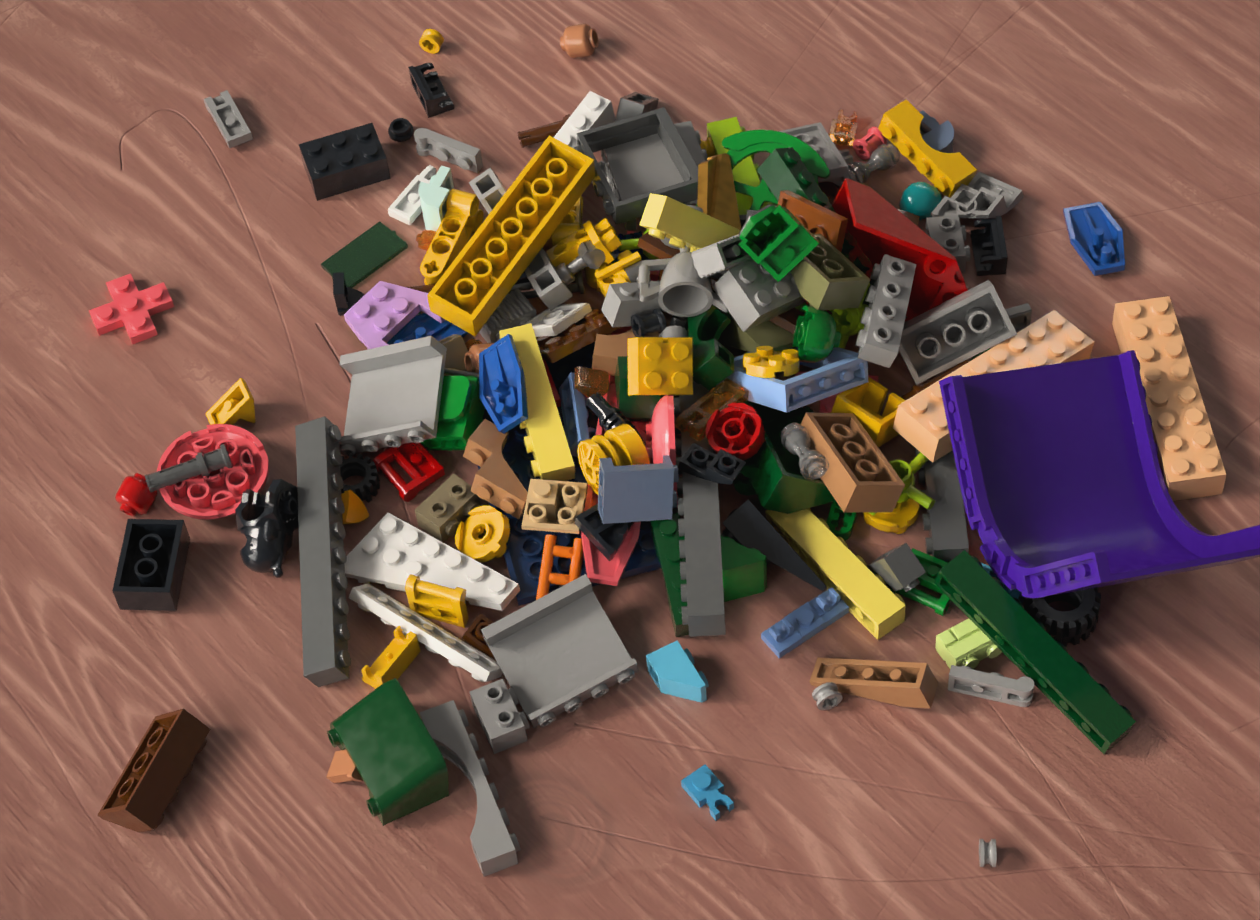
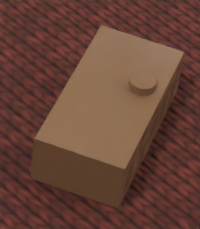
M806 412L798 432L802 433L807 439V449L809 452L818 456V462L813 468L843 512H893L905 484L854 413Z

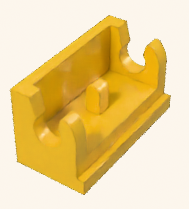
M397 626L393 631L395 638L371 667L365 665L361 670L363 675L362 681L376 689L391 679L396 678L398 680L421 652L417 634L410 631L405 636L402 633L401 627Z

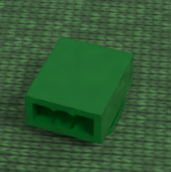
M461 375L443 376L436 438L421 442L426 450H465L469 437L482 423L485 406L479 398V378Z

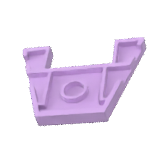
M379 281L344 314L346 323L367 349L389 345L387 342L420 311L440 323L445 321V319L430 311L427 297L429 293Z

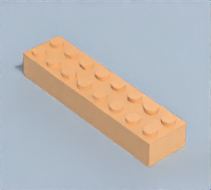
M1170 296L1116 303L1112 321L1113 329L1121 354L1134 350L1140 362V376L1142 385L1146 390V404L1148 414L1152 419L1151 428L1154 442L1158 447V461L1164 475L1165 485L1172 500L1177 501L1222 494L1226 471Z
M1053 310L1017 332V335L997 344L939 381L956 375L967 377L1090 359L1095 341L1057 311ZM939 381L899 404L893 426L897 433L931 462H935L953 450Z

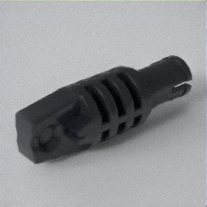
M600 393L592 394L588 398L586 405L597 415L600 426L605 432L619 425L629 424L635 429L642 439L644 446H646L645 441L635 426L631 424L618 408L609 405Z

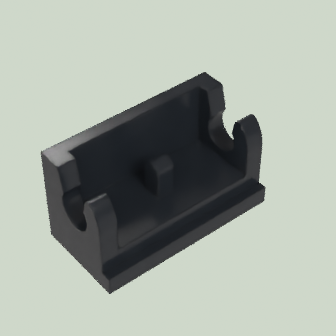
M432 63L408 67L411 85L428 118L454 109V104L440 81L437 71L424 74L425 71L434 68Z
M1001 216L976 220L974 222L975 227H986L985 229L971 230L970 236L976 276L1006 274L1008 256Z

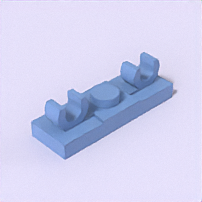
M571 372L559 387V395L569 449L572 456L578 457L579 443L586 439H592L596 435V429L587 425L588 409L586 408V402L590 396L585 395L589 391L590 385L581 383L580 374Z
M829 588L762 632L761 639L780 659L849 613V606L833 588Z

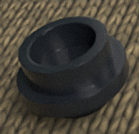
M398 118L391 122L388 134L393 141L404 142L413 136L414 129L407 119Z

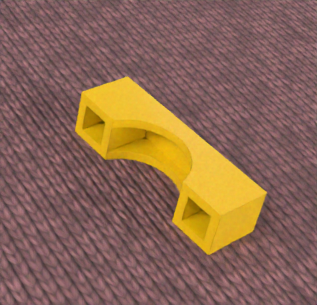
M906 99L884 113L878 129L939 192L951 198L962 184L969 185L977 169L960 152L944 153L930 147L923 140L920 133V125L924 116Z

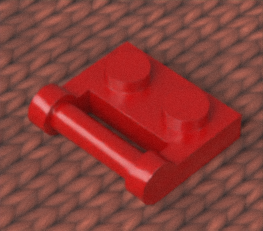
M412 442L401 444L400 447H390L373 459L377 471L382 472L397 488L399 496L405 502L413 500L419 491L445 475L444 468L421 443ZM395 460L413 480L406 483L391 467L390 463Z

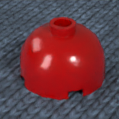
M745 403L727 404V408L721 411L719 409L716 410L707 421L706 437L716 454L722 449L743 461L748 460L757 454L763 445L765 431L762 419L753 407Z

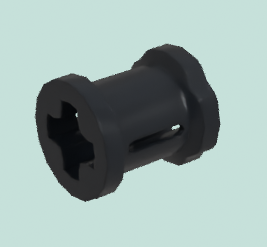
M657 308L652 313L643 316L638 314L632 315L631 328L635 337H644L645 334L653 332L661 334L666 328V320L664 314Z

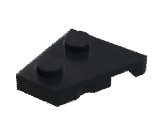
M598 504L575 517V525L609 561L614 558L634 522L603 524L598 511Z

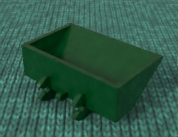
M736 397L733 403H745L755 409L762 419L765 431L763 445L757 454L748 460H744L746 464L741 473L745 478L748 477V479H738L733 482L736 491L744 495L757 494L764 509L786 514L836 501L813 467H804L802 465V455L800 452L793 451L788 443L789 437L793 433L798 432L805 413H814L812 408L803 406L786 413Z

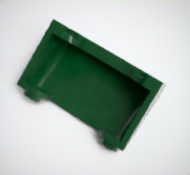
M396 678L381 684L330 723V730L327 731V735L334 748L338 746L341 750L346 749L369 789L370 799L366 800L367 807L373 817L378 816L383 826L449 796L448 770L445 760Z

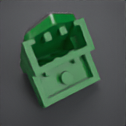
M770 204L749 215L739 232V238L742 241L738 245L779 282L819 244V240L788 209L780 204L778 206Z

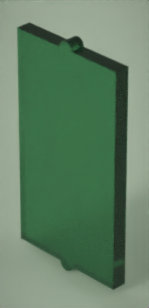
M379 221L322 262L321 267L332 276V279L333 273L344 272L347 287L353 288L407 249L408 244L397 236L396 231H391Z

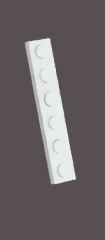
M369 583L352 588L349 598L358 603L359 608L373 612L385 624L395 627L400 626L405 636L410 631L417 634L418 641L426 645L427 650L441 654L449 659L448 662L451 665L472 673L471 676L474 679L488 682L502 676L503 672L495 660Z

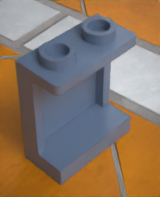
M663 455V463L614 466L611 458H599L598 511L602 523L672 519V509L677 507V494L673 489L674 483L678 482V467L672 464L670 456Z

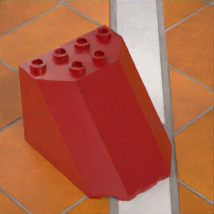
M845 178L832 203V207L837 214L849 219L847 229L856 238L859 247L872 262V266L874 267L875 263L880 264L885 254L916 264L905 322L968 291L958 262L951 253L871 187Z

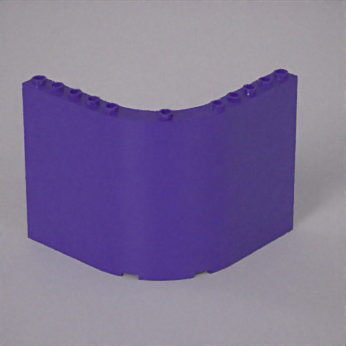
M1134 350L1114 356L967 377L956 375L939 381L962 498L972 530H978L983 543L980 546V551L996 576L1009 589L1019 590L1024 597L1041 598L1221 566L1260 557V525L1217 536L1209 535L1193 527L1177 509L1167 490L1164 475L1160 469L1157 456L1158 447L1154 442L1151 428L1152 419L1148 414L1146 404V390L1142 385L1140 376V362Z

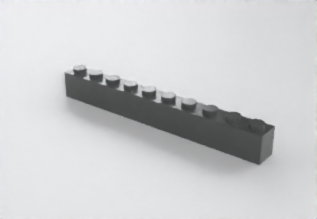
M325 416L295 426L304 677L317 687L349 679V666L351 665V657L348 652L350 632L347 627L349 606L346 601L348 581L345 576L344 565L347 557L343 541L346 533L342 518L345 509L341 497V489H343V480L340 472L342 456L339 449L341 432L338 426L334 425Z

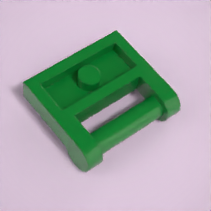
M912 548V552L926 571V573L918 578L920 581L919 585L942 595L939 599L915 588L907 592L902 588L893 593L935 609V613L944 616L951 600L934 582L939 570L948 563Z

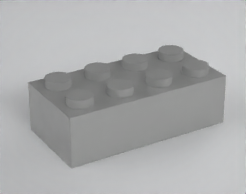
M753 259L729 269L712 286L743 332L807 302L801 296L791 271L778 282L760 263L757 264Z
M987 280L904 322L899 352L917 385L1017 335V332L993 284Z

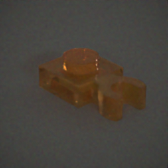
M843 109L838 111V117L832 120L828 134L833 143L842 146H853L852 144L855 141L858 123H856L857 112L854 111L853 115L848 117L843 115Z

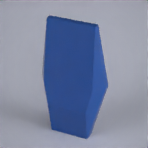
M1095 202L1063 208L1070 243L1093 275L1098 276L1124 271L1123 229L1103 204Z
M426 313L412 318L387 344L391 345L427 336H432L437 341L453 334L461 335L463 338L469 333L447 320L440 323Z
M507 334L479 353V398L498 431L503 434L528 419L525 375L513 337L510 334Z

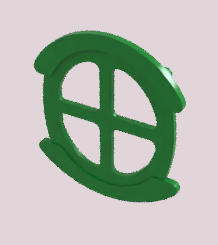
M750 130L730 135L722 140L723 147L729 150L727 154L730 156L732 170L738 163L750 155L759 152H769L771 154L775 149L793 147L800 155L801 161L807 170L813 174L817 184L818 177L827 179L831 174L825 161L813 148L797 137L774 130ZM763 178L757 187L734 181L735 192L753 197L750 210H760L765 202L778 205L777 199L770 192Z

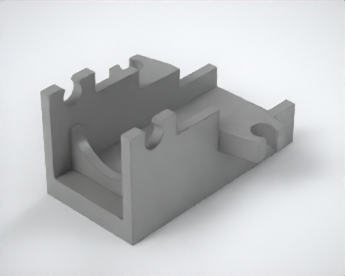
M821 122L779 131L797 137L807 143L825 161L831 174L827 179L818 177V183L833 182L839 191L845 178L849 179L848 168L854 166L853 156L850 155L848 149H837Z

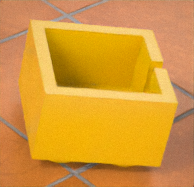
M636 337L627 339L628 395H693L692 337Z
M868 377L867 383L837 395L831 413H854L879 448L899 435L893 429L898 405L906 400L892 392L889 394L883 415H879L888 389Z

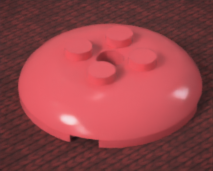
M665 395L658 401L653 411L652 424H646V440L652 441L647 442V453L650 463L653 464L663 463V455H669L672 464L676 465L673 395ZM675 482V483H674V489H673V490L676 491L677 498H678L677 482Z
M229 424L207 425V429L191 433V431L184 433L165 450L159 461L157 472L196 458L195 455H198L197 453L199 452L205 454L219 449L222 444L226 446L233 468L224 467L210 472V476L207 477L201 474L160 488L163 499L175 511L194 519L214 520L236 514L235 509L241 503L242 493L246 489H251L260 494L266 484L269 474V460L261 441L251 432Z

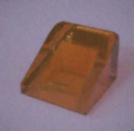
M577 366L575 368V389L588 398L592 394L596 395V393H600L603 396L609 391V374L602 370Z

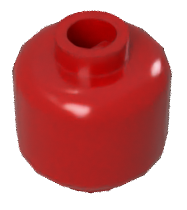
M135 473L134 476L125 477L115 495V499L121 505L120 511L135 517L136 513L146 514L150 510L158 493L157 490L150 492L145 476Z

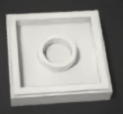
M589 303L561 304L552 311L549 308L523 325L532 323L535 337L556 336L573 323L584 318L592 309Z

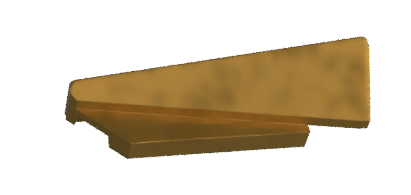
M724 153L708 157V161L698 164L697 207L702 208L703 213L741 230L730 156Z

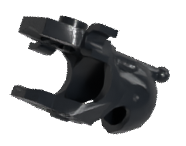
M276 479L272 481L266 495L246 489L242 493L241 503L235 509L238 531L247 538L246 545L240 550L243 563L252 571L258 573L273 571L274 576L280 578L283 575L282 564L286 559L287 551L293 544V532L299 528L298 492L296 486L282 479Z

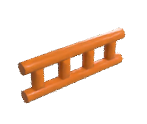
M545 536L536 600L549 594L550 584L564 586L581 576L584 555L581 538H575L573 547L556 545V536ZM554 557L571 559L569 575L552 573Z

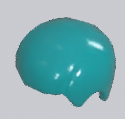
M921 181L915 182L904 190L899 207L901 210L920 216V221L932 217L931 213L941 202L942 196L938 189L931 184Z

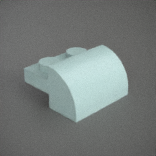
M442 165L436 175L431 177L430 183L420 182L418 189L425 229L432 238H434L447 211L446 200L451 189H454L451 168Z

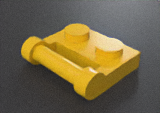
M412 574L408 576L405 590L411 610L423 617L465 628L469 619L465 602L466 589L459 587L452 589L420 580L419 576Z

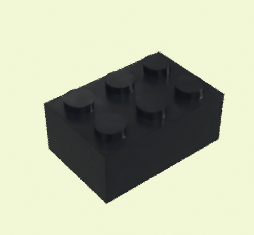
M373 123L299 144L303 165L317 201L391 179L387 158Z
M127 520L112 590L120 610L177 611L190 544V536L184 520Z

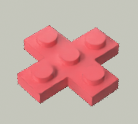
M131 273L106 282L113 302L89 310L99 336L125 326L132 344L157 336L156 328L150 316L174 307L164 282L138 291Z

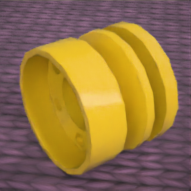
M629 424L607 430L604 436L595 435L592 439L583 440L578 445L577 453L582 473L593 492L597 495L599 458H611L614 466L650 464L642 439Z

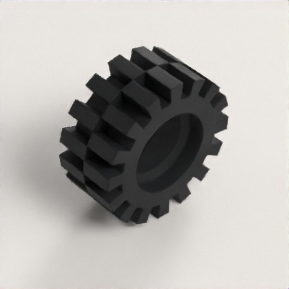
M353 453L348 454V459L342 456V464L340 465L342 480L344 481L353 475L363 476L364 479L356 485H345L343 483L341 493L352 490L362 502L365 499L368 503L371 502V495L376 497L378 494L377 489H380L379 475L374 461L371 462L368 456L363 459V455L359 453L356 458H354Z

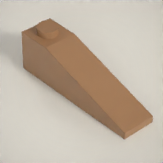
M818 657L810 679L812 686L818 687L824 683L834 682L838 687V692L901 707L931 709L938 687V682L928 663Z

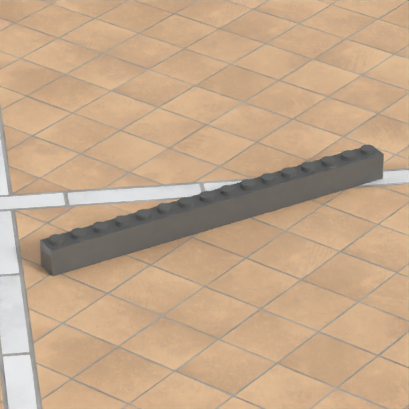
M693 380V395H679V397L674 398L675 414H680V417H675V434H681V437H675L676 454H682V457L692 443L716 454L709 445L705 433L707 421L714 413L713 388L709 391L702 384H697ZM676 457L677 467L682 457ZM678 469V474H682V477H678L677 493L678 495L683 494V498H677L678 515H684V519H678L679 537L685 536V540H679L680 558H686V562H680L681 580H686L687 583L681 584V601L687 602V606H681L682 625L688 624L689 637L726 635L718 483L704 480Z

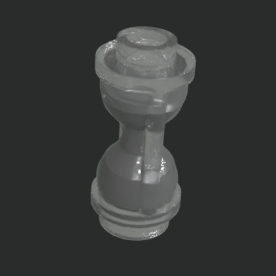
M891 143L887 145L881 144L872 152L870 160L848 163L849 179L863 184L868 180L872 171H884L894 168L900 160L895 146Z
M798 423L787 425L781 432L783 447L790 453L799 456V467L805 479L814 480L821 478L829 467L827 458L820 452L810 448L811 439L808 430Z

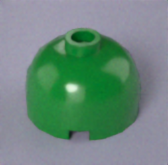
M805 305L802 310L806 311L805 315H799L796 322L793 347H798L800 362L815 363L825 360L832 353L833 348L839 347L841 332L837 331L836 322L830 313L826 310H817L813 306Z

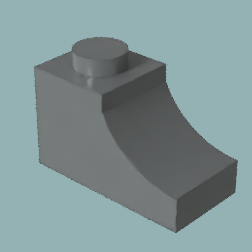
M638 92L621 97L615 122L655 110L659 99Z
M907 543L885 552L867 565V568L874 575L878 574L883 578L893 592L902 588L905 592L911 590L920 583L918 578L926 573Z

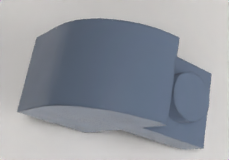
M922 110L920 113L924 118L920 125V133L923 140L937 151L953 153L954 128L952 124L947 120L940 125L934 117H930Z

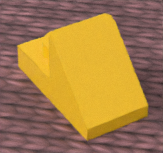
M240 378L205 413L210 425H234L239 419L252 423L256 422L254 398L245 379Z

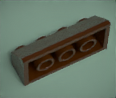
M185 709L155 716L97 816L139 833L156 829L164 819L163 812L165 808L176 798L179 792L177 787L181 780L191 772L193 759L205 747L207 743L205 738L211 729Z

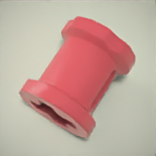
M871 127L867 132L868 134L861 139H856L852 144L856 154L863 160L870 159L875 150L883 148L887 144V139L877 127Z

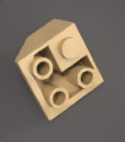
M530 479L522 529L579 534L580 529L575 525V517L583 513L588 487L587 483Z

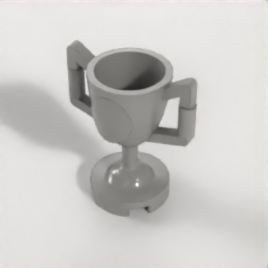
M687 205L700 212H703V209L700 207ZM665 237L664 240H660L670 248L679 249L680 253L672 258L642 261L639 267L638 285L641 302L658 297V303L665 312L679 317L697 316L707 311L712 304L724 312H729L718 294L712 291L709 276L705 278L699 277L694 267L691 256L692 252H689V247L685 246V249L675 247L669 244L670 239ZM664 270L659 285L648 289L650 287V271ZM727 270L710 275V277L720 279Z

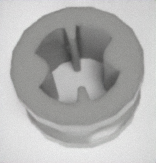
M834 682L824 683L818 686L812 693L813 699L817 701L816 705L819 710H829L842 701V695L838 692V687Z
M979 839L980 867H984L985 864L996 867V839H991L990 842Z

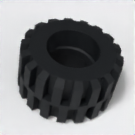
M1099 587L1041 598L1025 597L1024 608L1033 619L1039 620L1045 626L1046 632L1054 640L1060 641L1065 647L1070 642L1074 646L1080 644V638L1083 640L1088 639L1090 632L1093 633L1096 629L1101 605V593L1098 592ZM1053 601H1066L1075 606L1076 609L1059 611L1052 608L1049 603Z

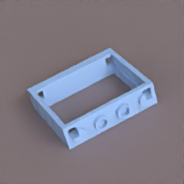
M839 347L833 348L832 353L825 360L815 363L799 361L800 365L813 368L814 370L782 381L776 378H762L746 374V370L743 371V355L734 358V373L717 385V391L787 413L867 383L868 361L857 358V352Z

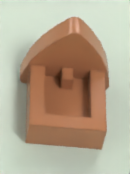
M335 751L326 778L333 783L352 780L363 782L347 751Z

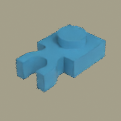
M706 764L681 780V787L699 808L705 804L709 806L710 815L715 821L720 818V811L716 808L718 805L726 806L729 812L734 809V802L730 797L721 794L724 792V785Z

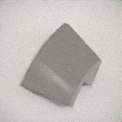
M978 172L968 186L962 184L951 198L945 196L931 215L932 217L958 215L959 218H996V216H1002L1014 208L1024 196L1022 190Z

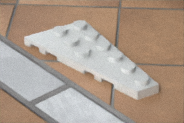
M388 512L346 556L347 561L344 563L345 576L358 579L359 583L368 584L375 582L385 584L386 588L406 592V581L408 576L412 574L419 576L420 580L452 589L456 587L466 589L465 600L469 601L470 605L501 611L520 591L519 584Z

